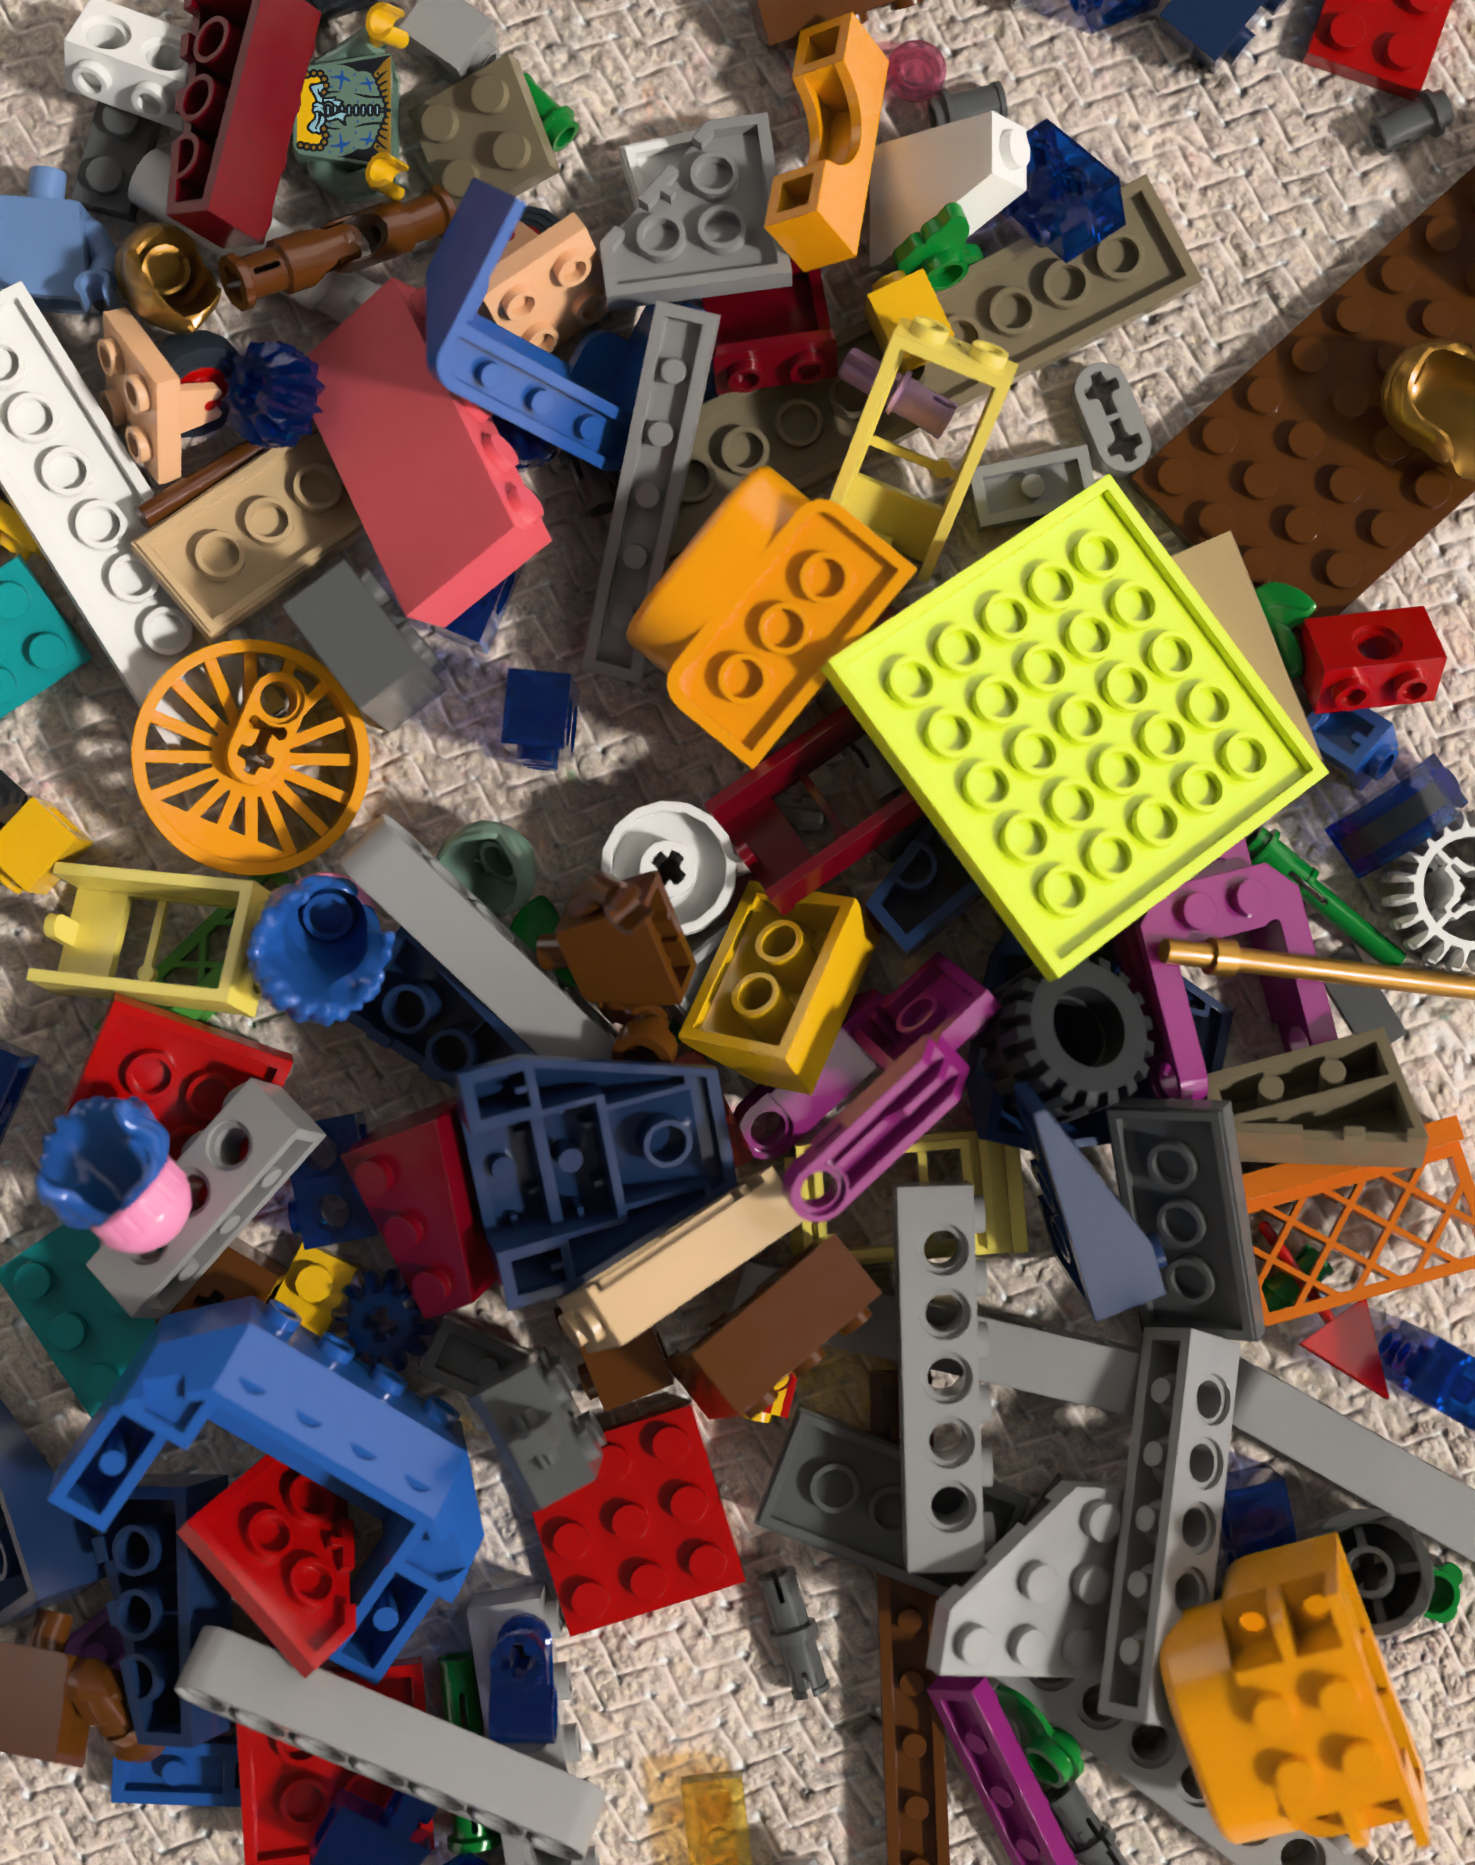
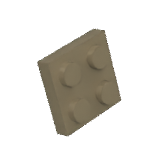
M508 53L408 111L434 182L449 192L456 209L473 177L516 197L561 172L519 60Z

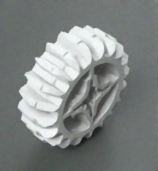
M1453 808L1446 811L1444 822L1437 815H1431L1422 821L1424 833L1413 828L1403 834L1404 841L1410 851L1396 848L1392 849L1389 854V858L1400 866L1401 870L1385 872L1381 878L1382 882L1387 885H1396L1397 894L1383 897L1381 903L1383 907L1388 908L1399 906L1401 915L1393 918L1389 922V927L1393 931L1410 928L1411 932L1405 937L1403 947L1407 950H1416L1425 944L1422 953V961L1429 965L1437 964L1444 956V964L1447 971H1461L1465 963H1467L1470 970L1475 972V940H1464L1442 929L1448 921L1458 920L1463 914L1475 923V861L1468 866L1458 857L1449 858L1441 850L1452 841H1465L1475 844V809L1471 810L1466 818L1461 808ZM1425 873L1434 883L1436 891L1434 900L1428 908L1423 892ZM1474 878L1471 881L1472 885L1467 891L1473 900L1458 902L1461 899L1459 896L1465 889L1460 880Z

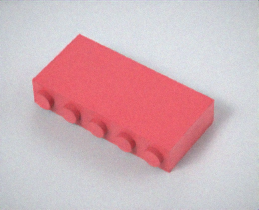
M391 277L291 369L405 617L445 628L552 541L541 519V516L544 514L543 507L535 494L524 485L516 468V465L519 463L517 454L512 446L500 436L491 418L494 413L453 393L431 376L426 361V292L424 287L416 289Z

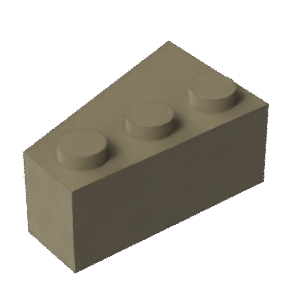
M1384 1027L1207 1074L1208 1094L1205 1100H1231L1240 1162L1422 1168L1429 1137Z

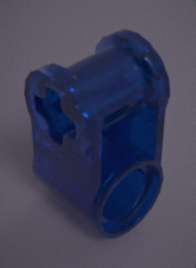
M527 1613L514 1615L506 1620L500 1628L497 1642L491 1652L489 1663L491 1683L489 1738L491 1741L501 1745L555 1744L558 1729L557 1686L554 1684L553 1637L551 1629L544 1620L536 1615ZM513 1645H524L525 1653L531 1656L530 1659H520L519 1651L513 1648Z

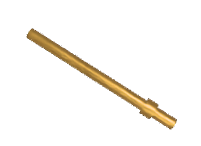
M1214 937L1207 938L1204 943L1164 938L1158 948V958L1161 963L1199 967L1204 974L1212 976L1233 977L1237 972L1475 1000V976L1244 948L1240 947L1236 940Z

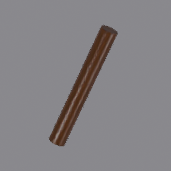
M283 416L134 507L137 518L147 529L151 528L296 430L290 419Z

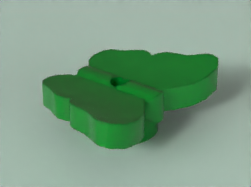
M955 202L947 203L935 217L922 225L920 232L910 234L901 245L894 249L892 257L897 271L904 270L906 275H909L923 268L934 292L948 289L960 282L968 273V266L984 258L979 245L966 243L970 226L961 205Z

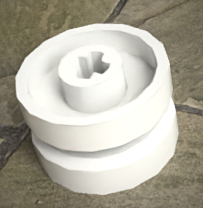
M658 801L634 809L616 824L602 851L601 870L607 871L623 880L650 871L658 870L659 872L661 865L667 861L677 862L682 872L680 880L673 883L669 879L667 883L663 882L685 937L703 932L724 914L735 893L737 861L729 835L713 816L689 803Z

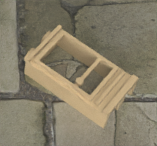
M773 1166L737 1180L738 1185L571 1293L556 1299L563 1312L558 1316L559 1323L569 1340L578 1348L584 1345L588 1353L624 1345L804 1222L805 1219L801 1218L782 1195V1180Z

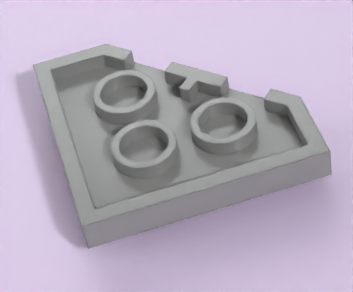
M768 112L707 120L693 135L692 146L674 166L668 164L638 198L639 206L619 228L614 225L599 242L608 310L653 305L656 303V300L668 303L792 286L790 256L764 228L773 176L777 175Z
M1062 1480L1045 1496L1049 1503L1026 1526L1017 1523L982 1557L986 1565L962 1588L954 1584L936 1602L926 1667L938 1675L1098 1678L1113 1588L1125 1488L1114 1483Z

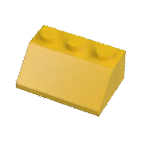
M749 880L677 1037L682 1043L758 1084L812 1095L880 937L856 898L814 891L795 904V909L782 916L768 899L760 883Z

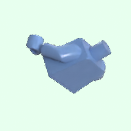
M32 166L29 169L27 196L0 195V291L22 281L40 312L103 316V300L106 301L109 310L118 309L120 304L115 292L118 282L114 270L115 254L118 250L104 224L95 220L81 202L65 199L67 174L64 171L50 166Z

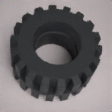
M1087 956L1061 977L1048 983L1038 967L1033 965L1005 980L1003 985L995 988L991 994L1002 1007L989 1019L986 1029L978 1035V1046L986 1048L987 1057L981 1059L985 1073L992 1070L995 1074L997 1081L992 1086L998 1094L1002 1096L1009 1093L1013 1097L1010 1106L1019 1112L1013 1085L1025 1080L1059 1123H1068L1116 1104L1119 1100L1129 1097L1138 1089L1136 1082L1145 1079L1150 1069L1144 1059L1153 1056L1154 1042L1148 1040L1146 1032L1153 1030L1151 1017L1143 1016L1140 1005L1144 1004L1145 1001L1139 991L1132 993L1127 987L1130 979L1121 970L1113 974L1110 971L1109 961L1101 957L1090 961ZM1053 1014L1059 1017L1072 1032L1077 1046V1062L1067 1055L1059 1044L1054 1031Z

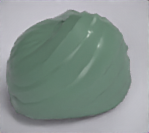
M480 820L456 828L445 838L436 856V859L497 917L511 914L524 907L530 900L537 882V864L532 846L519 831L501 822Z

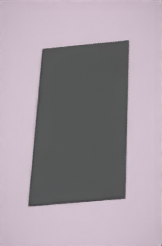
M1353 943L1328 957L1364 962ZM1324 982L1355 1034L1384 1027L1390 1044L1407 1034L1406 1029L1381 989Z

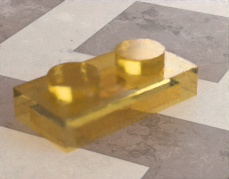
M742 1769L681 1776V1793L690 1865H753Z

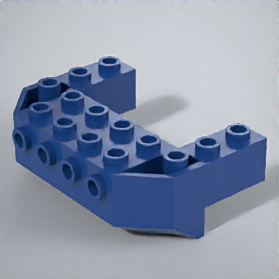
M248 1296L162 1315L55 1471L47 1501L96 1529L105 1532L167 1440L187 1450L207 1420L215 1423L382 1521L383 1536L350 1583V1604H356L357 1630L328 1657L329 1660L377 1686L437 1597L449 1603L454 1601L484 1538L462 1422L458 1420L460 1418L459 1412L437 1396L430 1395L425 1400L408 1390L407 1381L388 1366L377 1364L373 1369L353 1357L355 1350L340 1337L329 1332H324L320 1337L300 1325L302 1322L301 1317L290 1307L277 1300H270L268 1304H265L254 1296Z

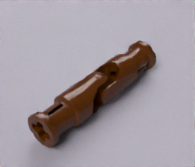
M434 184L424 188L421 196L403 202L389 199L329 220L321 228L298 230L267 241L265 249L242 257L237 256L235 253L220 257L218 262L221 284L232 305L243 312L254 308L256 300L281 291L286 295H291L314 287L329 272L336 270L337 274H350L413 252L416 244L434 237L442 240L457 209L449 192L439 184ZM362 235L369 243L371 254L361 257Z

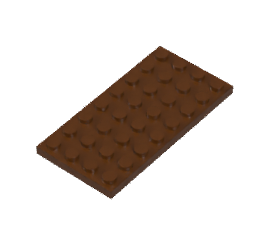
M1475 166L1127 481L1187 548L1225 532L1232 531L1254 589L1268 582L1276 581L1287 583L1302 590L1317 604V608L1308 618L1339 615L1475 491V481L1462 479L1454 475L1443 464L1433 461L1419 447L1410 446L1407 440L1399 435L1386 420L1381 408L1380 388L1392 362L1403 351L1413 347L1418 342L1425 340L1458 342L1469 346L1475 354ZM1303 622L1294 627L1293 629H1291V631L1296 635L1298 642L1300 640Z

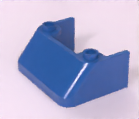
M473 177L426 272V361L431 376L453 393L602 470H621L655 304L645 306L628 340L609 330L593 331L580 341L569 363L479 315L477 311L487 293L489 278L527 203ZM686 300L668 302L680 306L705 311L702 308Z

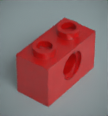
M1424 606L1304 619L1299 640L1304 658V672L1300 679L1314 714L1434 701L1447 660V655Z

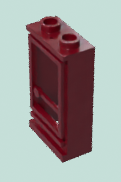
M846 704L839 707L757 765V767L703 803L711 816L729 835L734 849L764 889V893L782 916L795 909L794 905L925 814L915 798L907 790L853 829L848 825H843L808 775L867 734ZM799 781L803 783L836 830L835 837L837 840L814 856L808 851L773 801V799Z

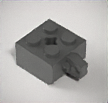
M546 1346L480 1381L467 1399L473 1411H477L524 1498L523 1504L528 1513L541 1510L596 1480L604 1456L601 1447L607 1444L605 1434L594 1414L590 1410L582 1414L571 1394L573 1390L577 1389V1384L567 1363L561 1355L552 1359Z

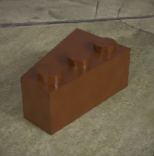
M836 1233L816 1239L755 1288L757 1291L731 1313L726 1315L724 1312L709 1324L711 1330L685 1352H680L677 1349L663 1360L709 1420L740 1417L742 1414H745L748 1419L754 1418L778 1398L779 1394L773 1387L791 1372L796 1378L804 1375L825 1357L826 1353L821 1346L837 1332L842 1337H846L872 1316L873 1313L867 1306L882 1292Z

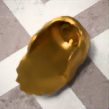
M151 222L142 224L123 241L121 248L115 254V276L122 295L135 310L136 314L140 315L151 325L173 333L189 335L206 321L220 301L221 288L217 286L214 274L205 266L194 240L186 232L174 225Z
M1425 340L1418 342L1413 347L1403 351L1392 362L1385 374L1380 388L1383 414L1393 429L1407 440L1410 446L1419 447L1433 461L1443 464L1454 475L1462 479L1475 481V354L1469 346L1448 340Z

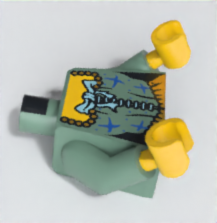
M378 2L370 8L363 28L311 61L301 93V107L295 117L289 141L293 142L294 155L302 171L309 175L311 181L347 204L378 198L383 194L392 200L399 201L403 199L405 190L400 187V172H407L409 166L400 160V76L391 53L384 52L387 49V45L396 49L405 48L409 43V35L407 32L393 27L395 21L404 17V10L386 2Z

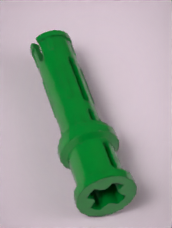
M461 1651L438 1657L444 1721L462 1728L459 1694L463 1693L466 1730L483 1737L482 1712L473 1652ZM450 1812L452 1834L447 1837V1848L450 1852L460 1854L477 1853L492 1849L502 1843L501 1833Z

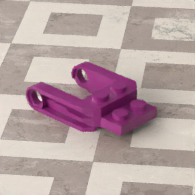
M1245 837L1112 937L1119 969L1130 979L1127 987L1132 993L1140 992L1145 1001L1144 1004L1140 1005L1143 1016L1151 1017L1153 1030L1146 1032L1147 1039L1154 1042L1153 1056L1144 1059V1061L1150 1067L1147 1079L1154 1098L1205 1100L1208 1094V1076L1180 966L1165 964L1159 961L1158 948L1162 939L1170 938L1204 942L1209 937L1222 938L1248 931L1253 949L1317 956L1299 886L1267 863L1252 866ZM1260 975L1271 1022L1278 1024L1285 1053L1338 1039L1324 982Z
M937 951L894 993L882 996L875 988L854 996L812 1095L759 1084L734 1110L732 1116L733 1133L752 1156L759 1159L777 1158L794 1146L876 1067H879L883 1073L810 1141L812 1144L791 1163L783 1177L782 1195L801 1218L810 1222L830 1220L841 1213L959 1102L970 1067L956 1050L965 1041L978 1036L987 1026L989 1019L1002 1006L985 987ZM769 1111L779 1114V1126L771 1136L763 1139L751 1136V1125L757 1116ZM820 1171L830 1173L831 1184L824 1195L813 1200L801 1197V1187L807 1177Z

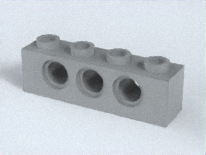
M250 1078L246 1083L240 1084L226 1096L222 1103V1111L207 1128L192 1135L182 1147V1156L176 1161V1164L186 1173L191 1189L192 1207L181 1231L165 1245L161 1253L158 1248L142 1254L118 1252L108 1248L100 1240V1249L85 1265L131 1317L160 1319L162 1315L169 1314L327 1134L280 1085ZM248 1137L249 1150L246 1157L241 1161L239 1148L244 1138ZM206 1183L207 1198L203 1206L200 1207L198 1201L199 1192Z

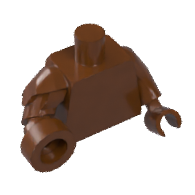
M658 870L650 871L620 880L607 871L594 872L569 896L567 906L555 929V933L541 934L538 937L536 944L538 962L545 971L569 968L582 997L589 1002H595L600 1012L611 1024L619 1023L623 1025L611 1049L612 1060L674 1063L678 1054V1043L674 1035L669 1031L668 1013L661 1005H679L682 1003L697 964Z
M38 1609L27 1646L0 1641V1752L83 1768L90 1726L95 1727L99 1734L103 1736L108 1752L118 1760L136 1764L146 1763L155 1759L165 1749L166 1746L138 1745L123 1676L119 1670L96 1657H78L64 1653L75 1616Z

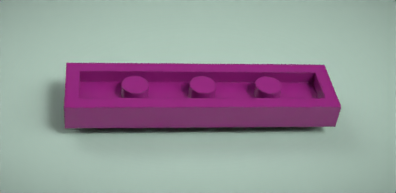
M939 1675L926 1690L1012 1865H1078L1074 1852L1068 1845L1051 1811L1049 1801L1042 1792L1023 1753V1748L1016 1739L987 1677Z

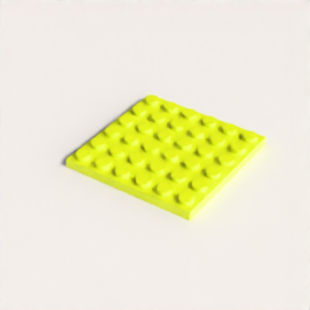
M1107 474L829 659L821 668V671L1048 983L1061 977L1329 774L1327 768L1110 474Z

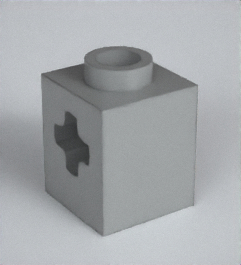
M419 0L399 27V29L407 32L409 35V43L405 47L407 54L451 85L456 84L499 58L500 45L494 21L464 0Z

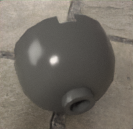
M1350 1509L1329 1518L1320 1527L1321 1531L1315 1537L1337 1531L1376 1639H1388L1410 1630L1427 1612L1435 1589L1433 1561L1421 1536L1402 1520L1380 1509Z

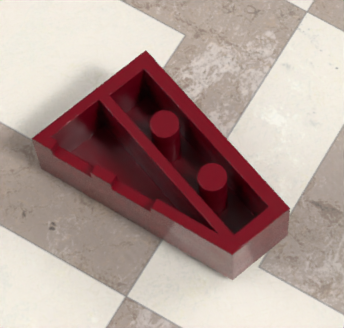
M456 1096L378 1126L340 1155L425 1319L473 1304L497 1281L479 1221L456 1114Z

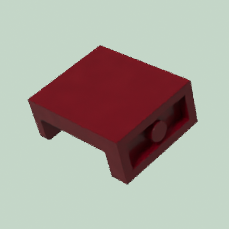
M790 257L792 286L701 298L703 310L721 315L711 360L716 394L731 392L748 393L759 388L794 383L810 384L821 379L838 377L837 341L835 331L830 326L820 268L803 272Z

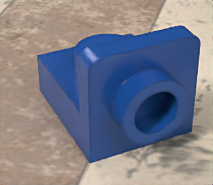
M1370 708L1314 714V711H1312L1307 717L1321 756L1347 773L1350 785L1359 791H1362L1372 778L1376 781L1383 778L1397 759L1398 742L1393 723Z

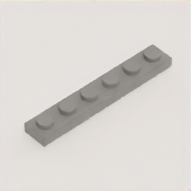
M656 300L581 665L582 670L638 684L644 680L648 659L628 643L626 631L642 602L667 571L721 315Z

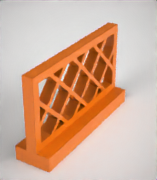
M1457 1115L1423 1124L1429 1140L1422 1168L1282 1163L1242 1175L1248 1215L1261 1211L1283 1223L1269 1253L1253 1246L1254 1257L1264 1262L1257 1274L1265 1327L1475 1269V1255L1458 1259L1436 1247L1450 1217L1471 1228L1475 1238V1185L1459 1142L1465 1138ZM1445 1159L1449 1163L1456 1183L1446 1203L1415 1187L1426 1165ZM1413 1169L1407 1182L1393 1175ZM1378 1178L1401 1191L1387 1220L1356 1204L1367 1181ZM1354 1185L1348 1198L1334 1192V1190ZM1320 1195L1343 1207L1328 1237L1296 1220L1307 1198ZM1410 1196L1441 1212L1427 1241L1395 1225ZM1460 1198L1466 1214L1455 1208ZM1295 1202L1289 1215L1274 1208ZM1351 1212L1382 1229L1368 1258L1336 1242ZM1291 1228L1323 1245L1308 1275L1276 1258ZM1390 1234L1422 1250L1411 1273L1399 1276L1376 1263ZM1331 1250L1362 1266L1351 1290L1339 1293L1316 1280ZM1430 1256L1445 1263L1424 1269ZM1271 1267L1304 1283L1291 1307L1269 1312L1261 1288ZM1371 1272L1385 1279L1384 1281L1364 1286ZM1311 1288L1327 1296L1305 1302Z

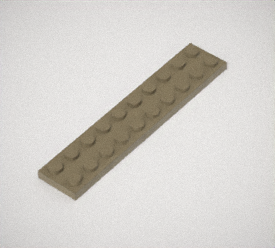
M1145 174L968 266V273L960 282L948 289L937 291L935 294L955 334L954 338L971 345L974 340L990 342L1004 349L1009 354L1008 360L1019 364L1012 384L1195 290L1203 279L1148 176ZM867 319L836 335L837 373L852 348H858L882 362L884 355ZM933 362L912 370L913 374L911 377L935 393L958 404L954 414L987 398L992 389V386ZM838 375L835 378L821 379L810 384L794 383L759 388L748 393H724L702 404L669 562L675 560L721 502L755 468L760 466L771 467L801 493L839 475L869 395L840 379ZM885 405L873 435L898 444L923 430L892 411L889 416L884 414ZM869 445L863 462L883 452V450Z

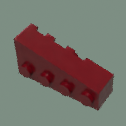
M184 0L183 9L193 15L191 33L187 32L181 35L179 58L189 64L187 86L176 91L175 113L181 116L184 120L183 134L172 142L166 215L222 249L264 245L266 233L272 223V209L280 177L287 162L286 153L295 117L301 107V93L309 61L315 50V37L321 12L305 0Z

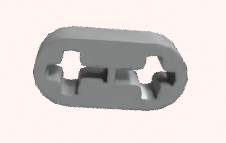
M1105 362L1090 364L1081 371L1072 386L1070 396L1072 408L1099 469L1106 475L1110 474L1114 478L1130 477L1143 466L1150 456L1152 447L1150 433L1129 382L1122 370L1113 364ZM1092 380H1097L1100 387L1111 386L1114 390L1107 400V407L1111 415L1106 416L1103 406L1098 399L1088 401L1085 395L1092 385ZM1111 426H1116L1123 442L1133 440L1137 447L1130 455V462H1125L1121 454L1113 456L1109 454L1108 449L1115 441Z

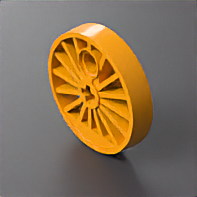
M239 639L220 642L195 651L177 662L155 683L138 713L131 741L130 759L134 787L139 801L154 827L170 844L192 860L222 872L238 875H268L284 872L299 867L324 853L337 842L354 820L362 804L369 779V741L366 727L357 705L332 672L320 662L295 648L266 640ZM242 656V705L239 712L217 662L218 658ZM257 657L282 663L280 670L268 673L257 679ZM200 664L203 665L227 724L180 678L184 673ZM295 670L316 684L308 694L301 681L293 676ZM267 685L278 686L288 696L289 708L282 718L271 717L261 707V692ZM170 688L217 736L156 711L155 709L166 691ZM326 695L335 707L339 717L297 733L303 716ZM152 723L208 747L212 751L145 750L149 724ZM343 728L345 729L349 754L290 753V749ZM255 743L259 746L257 756L265 761L264 767L251 769L247 773L244 771L246 761L237 755L238 749L251 747ZM145 762L211 763L212 767L151 790L147 779ZM290 765L350 766L346 791L290 768ZM216 778L219 780L188 811L160 801ZM284 780L339 803L340 806L330 823L326 825L284 783ZM229 790L216 823L200 817ZM272 792L317 835L316 838L299 850L295 848ZM242 796L243 835L229 829ZM258 798L280 850L258 841Z

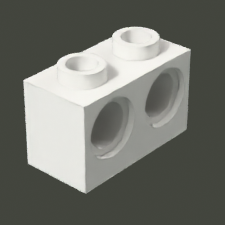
M89 0L64 39L65 89L182 131L184 120L175 113L176 91L187 86L189 64L179 58L181 35L187 32L191 33V31L107 0Z

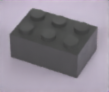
M342 560L282 606L357 707L389 733L447 690L437 676L446 669L426 641L410 625L408 617H405L399 605L381 583L376 580L368 568L357 574L345 560Z

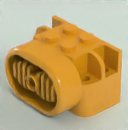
M760 466L752 470L728 494L653 587L627 627L626 639L633 648L668 676L667 689L670 699L675 705L751 769H754L767 758L829 682L821 671L822 666L829 659L870 632L915 577L917 568L841 505L832 500L825 499L811 501L769 466Z
M1337 1531L1245 1555L1233 1561L1225 1571L1221 1599L1181 1609L1180 1611L1183 1612L1181 1614L1182 1618L1165 1637L1159 1654V1666L1169 1706L1204 1802L1218 1831L1227 1841L1233 1844L1247 1843L1299 1830L1317 1838L1348 1834L1352 1845L1358 1849L1370 1846V1828L1407 1820L1417 1848L1430 1846L1424 1768Z

